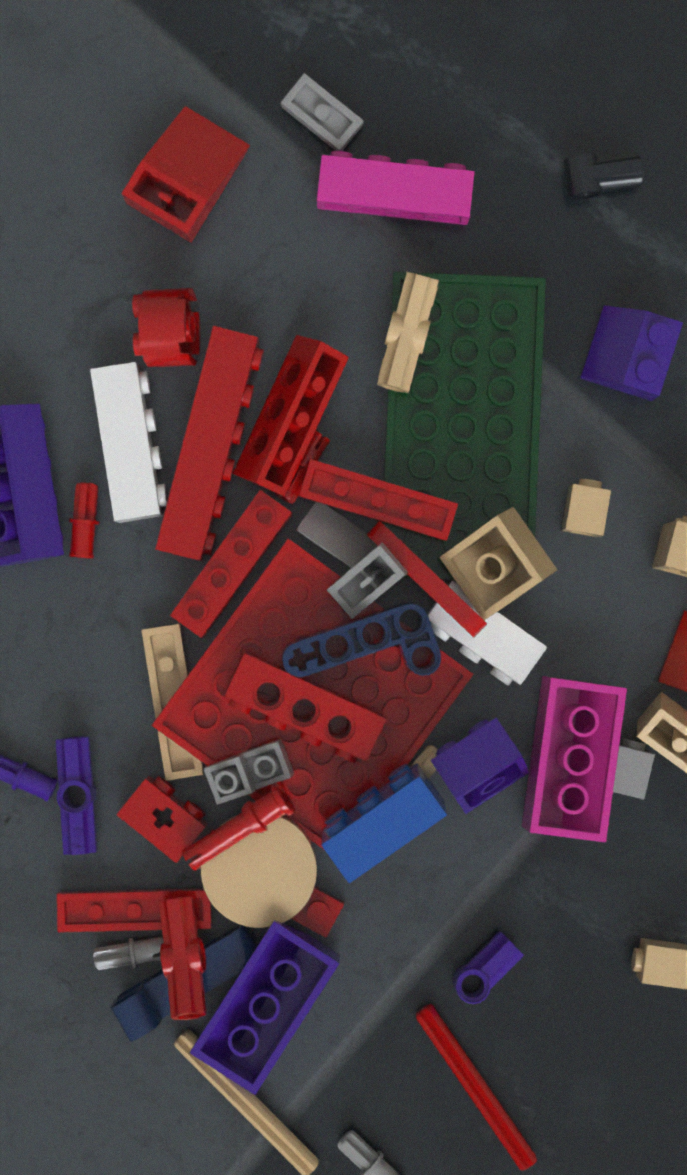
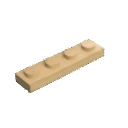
M180 624L141 630L155 718L158 717L188 676ZM158 731L166 781L204 775L203 762Z

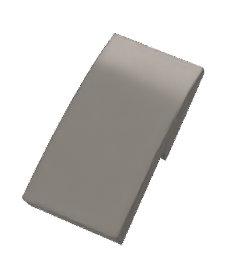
M282 739L252 748L204 768L217 805L251 794L256 789L289 779L294 775Z

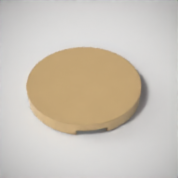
M285 816L269 824L266 832L262 834L253 832L201 866L203 887L213 906L229 920L253 928L270 927L274 920L284 923L302 910L311 897L317 877L316 854L310 839L295 822Z

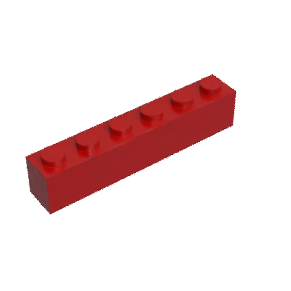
M217 326L212 328L156 550L203 562L205 555H212L217 536L216 533L211 532L214 517L221 519L226 502V497L220 495L224 481H231L236 460L230 459L233 444L240 445L245 429V423L240 422L243 407L250 408L255 386L249 385L253 370H260L263 360L264 349L259 348L260 342L256 336Z

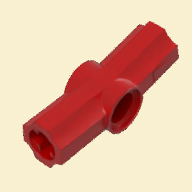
M190 896L159 901L164 941L160 947V958L164 976L168 979L171 1018L173 1020L197 1019L206 1015L203 973L206 972V954L203 941L198 937L194 899Z

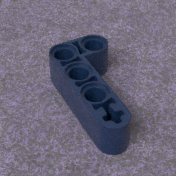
M410 602L401 603L294 640L286 645L281 656L284 668L295 677L309 676L395 645L399 646L407 668L415 674L422 676L430 675L438 669L441 662V653L426 611L419 605ZM406 610H415L419 615L418 626L412 631L403 630L399 623L401 614ZM372 622L379 623L383 628L382 638L373 644L366 643L362 635L364 627ZM333 635L343 636L346 640V650L339 656H331L326 652V641ZM318 641V649L325 659L324 662L318 663L317 657L313 656L305 660L306 666L299 669L296 663L289 664L288 660L294 657L293 650L300 648L303 654L315 651L311 643ZM419 647H428L432 654L431 661L425 667H416L412 662L413 652Z
M238 925L204 944L206 954V972L203 973L204 994L240 974L255 951L257 945L246 926ZM162 969L121 993L110 1006L130 1042L141 1038L160 1024L162 1018L170 1014L168 979L165 978Z

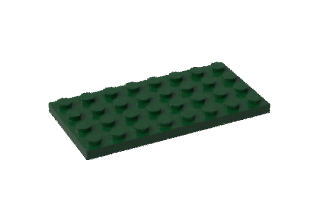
M393 271L391 318L393 311H397L407 272ZM410 272L439 281L434 304L428 319L431 323L423 353L418 356L409 393L388 389L384 481L458 503V507L447 541L388 523H382L442 580L455 579L439 557L491 519L512 507L515 508L535 537L546 278ZM406 574V575L403 576L402 578H411V577Z

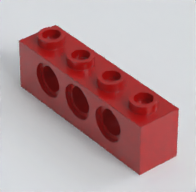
M300 335L295 336L232 474L283 497L286 496L348 361V356L322 341Z
M259 490L170 616L200 638H205L292 517V512Z
M246 651L243 652L224 696L231 699L228 704L229 706L246 714H250L252 709L266 715L264 722L285 731L287 725L302 731L299 738L320 747L322 742L328 743L336 747L335 755L352 763H355L357 758L364 761L368 760L387 720L380 713L302 677H295L285 669ZM264 683H273L279 688V696L272 703H264L257 697V690ZM308 699L314 704V712L309 718L298 719L293 715L292 708L298 700ZM338 715L345 716L349 720L348 730L342 735L331 734L328 731L329 721Z

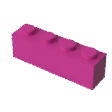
M332 151L330 156L322 155L317 209L467 225L470 218L475 171H468L465 165L447 163L444 164V168L428 166L429 163L427 161L419 159H408L406 164L391 162V158L382 155H370L368 160L353 158V154L349 152Z

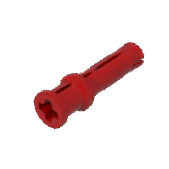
M275 783L271 786V791L257 801L244 803L241 808L242 813L194 844L182 849L185 861L200 853L188 864L190 868L194 871L198 870L202 865L253 832L262 834L268 830V825L285 814L288 816L294 814L295 807L281 785Z

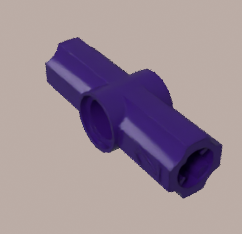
M90 736L56 739L59 784L57 802L61 813L63 855L95 853L98 851L94 803L96 789L93 784ZM76 785L85 791L86 800L84 804L75 805L69 800L68 789L70 786Z

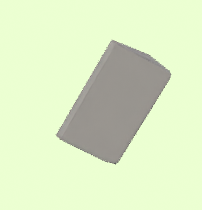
M318 502L313 505L296 529L298 533L349 568H352L377 547L366 535V532L325 504Z

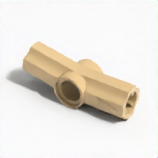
M410 272L406 273L397 311H393L385 341L387 349L378 375V386L396 392L409 393L418 356L423 353L431 323L428 319L434 304L439 280Z

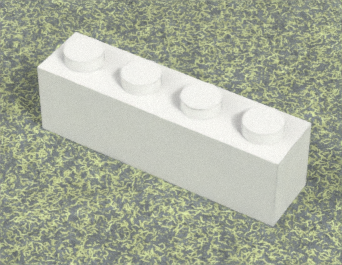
M136 362L90 369L114 521L122 523L164 516L162 507L167 506L168 496L165 484L158 483L156 469H162V458L159 446H152L150 432L157 429L153 408H146L144 394L151 393L147 371H141L140 366Z

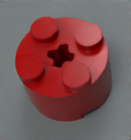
M192 288L144 290L142 294H134L132 308L135 318H138L139 332L133 334V350L135 356H143L144 363L148 367L195 366L198 361L192 355L200 354L201 326L199 312L191 311L190 302L197 301Z

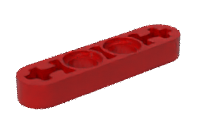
M379 521L366 534L377 546L383 543L407 570V575L473 638L487 625L466 602L382 522Z

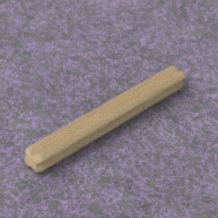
M189 1029L183 1031L176 1038L174 1046L302 1175H310L318 1166V1158L254 1094L190 1054V1050L198 1037Z

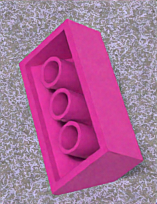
M542 676L521 827L530 833L606 842L627 688Z

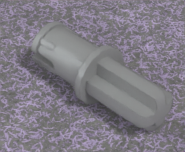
M163 936L137 941L129 938L128 943L95 948L93 951L94 965L98 970L132 965L134 969L137 968V964L161 961L160 947L164 943Z
M350 1130L346 1132L339 1140L338 1148L361 1169L360 1175H400L383 1159L384 1154L381 1151H374L355 1131Z

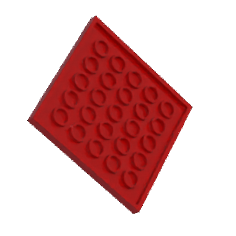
M288 538L151 726L207 766L252 748L282 739L294 775L277 783L286 791L295 807L294 814L291 816L285 814L283 816L295 822L312 842L324 850L321 842L323 828L327 826L325 820L342 808L348 812L359 804L356 799L363 792L373 786L379 790L390 782L388 776L404 764L408 765L474 674L441 650L440 666L435 672L425 676L415 674L407 668L399 646L395 645L302 677L380 713L387 719L368 760L364 761L357 758L355 763L335 755L336 747L328 743L322 742L321 746L318 747L299 738L302 731L287 725L285 731L264 722L266 715L252 709L250 714H246L229 706L228 704L231 699L224 696L244 651L285 669L281 656L283 649L290 642L384 610L383 607L373 601L351 619L327 591L341 577ZM399 620L400 626L403 630H413L405 623ZM372 622L364 627L362 632L364 641L370 644L380 641L383 635V628L379 623ZM340 635L331 636L325 645L326 652L331 656L343 654L347 647L345 638ZM318 641L311 643L315 651L303 654L300 648L293 650L294 657L288 660L289 664L296 663L299 669L306 666L305 660L313 656L317 657L318 663L324 662L325 659L318 649ZM425 646L415 649L412 655V662L416 667H425L429 664L432 658L430 649ZM264 683L257 690L258 699L264 703H272L279 696V688L273 683ZM308 699L298 700L292 708L293 715L298 719H307L314 712V704ZM341 715L333 717L328 723V731L333 735H342L349 728V720ZM274 784L256 789L248 795L257 801L269 793L271 786Z

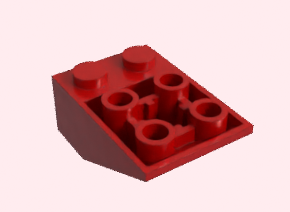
M185 106L141 160L121 194L127 205L192 243L250 148V145Z

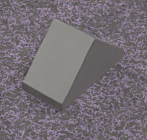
M381 543L331 585L327 591L350 618L353 619L408 572L388 548Z

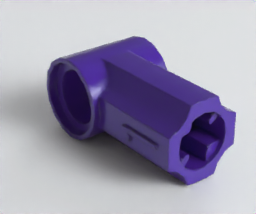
M499 930L467 964L460 966L455 971L452 980L453 987L464 1002L469 1004L481 1003L489 995L490 989L524 955ZM472 974L478 975L481 978L479 989L472 993L463 991L461 985L464 978Z

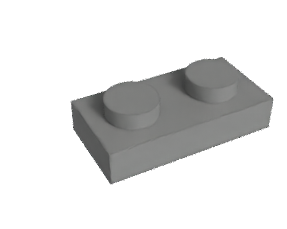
M305 73L281 101V107L335 151H343L364 125V120Z

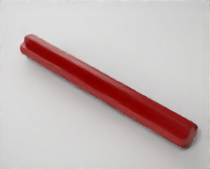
M428 1004L416 1013L417 1021L518 1168L524 1171L534 1165L537 1161L535 1153L434 1006Z

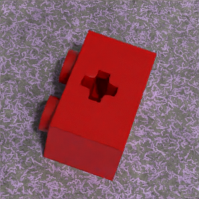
M149 775L116 815L177 863L183 856L182 849L192 845L207 826L208 822L203 819L206 813L192 801L187 800L184 804L173 795L176 789L164 778L158 776L154 779ZM167 807L173 811L170 818L175 823L173 824L171 821H166L164 824L160 823L157 820L160 817V813L156 809L164 811Z

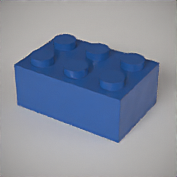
M418 763L410 768L407 764L402 765L388 776L390 782L379 790L375 786L369 788L356 799L359 804L348 812L342 808L325 820L327 826L323 828L321 846L348 883L357 879L447 816L444 799Z

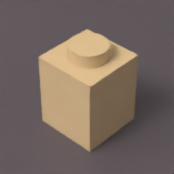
M579 479V485L572 484L568 486L561 531L593 537L604 536L611 490L602 489V482L590 479Z
M641 938L640 947L633 950L632 971H636V977L644 984L687 989V945Z

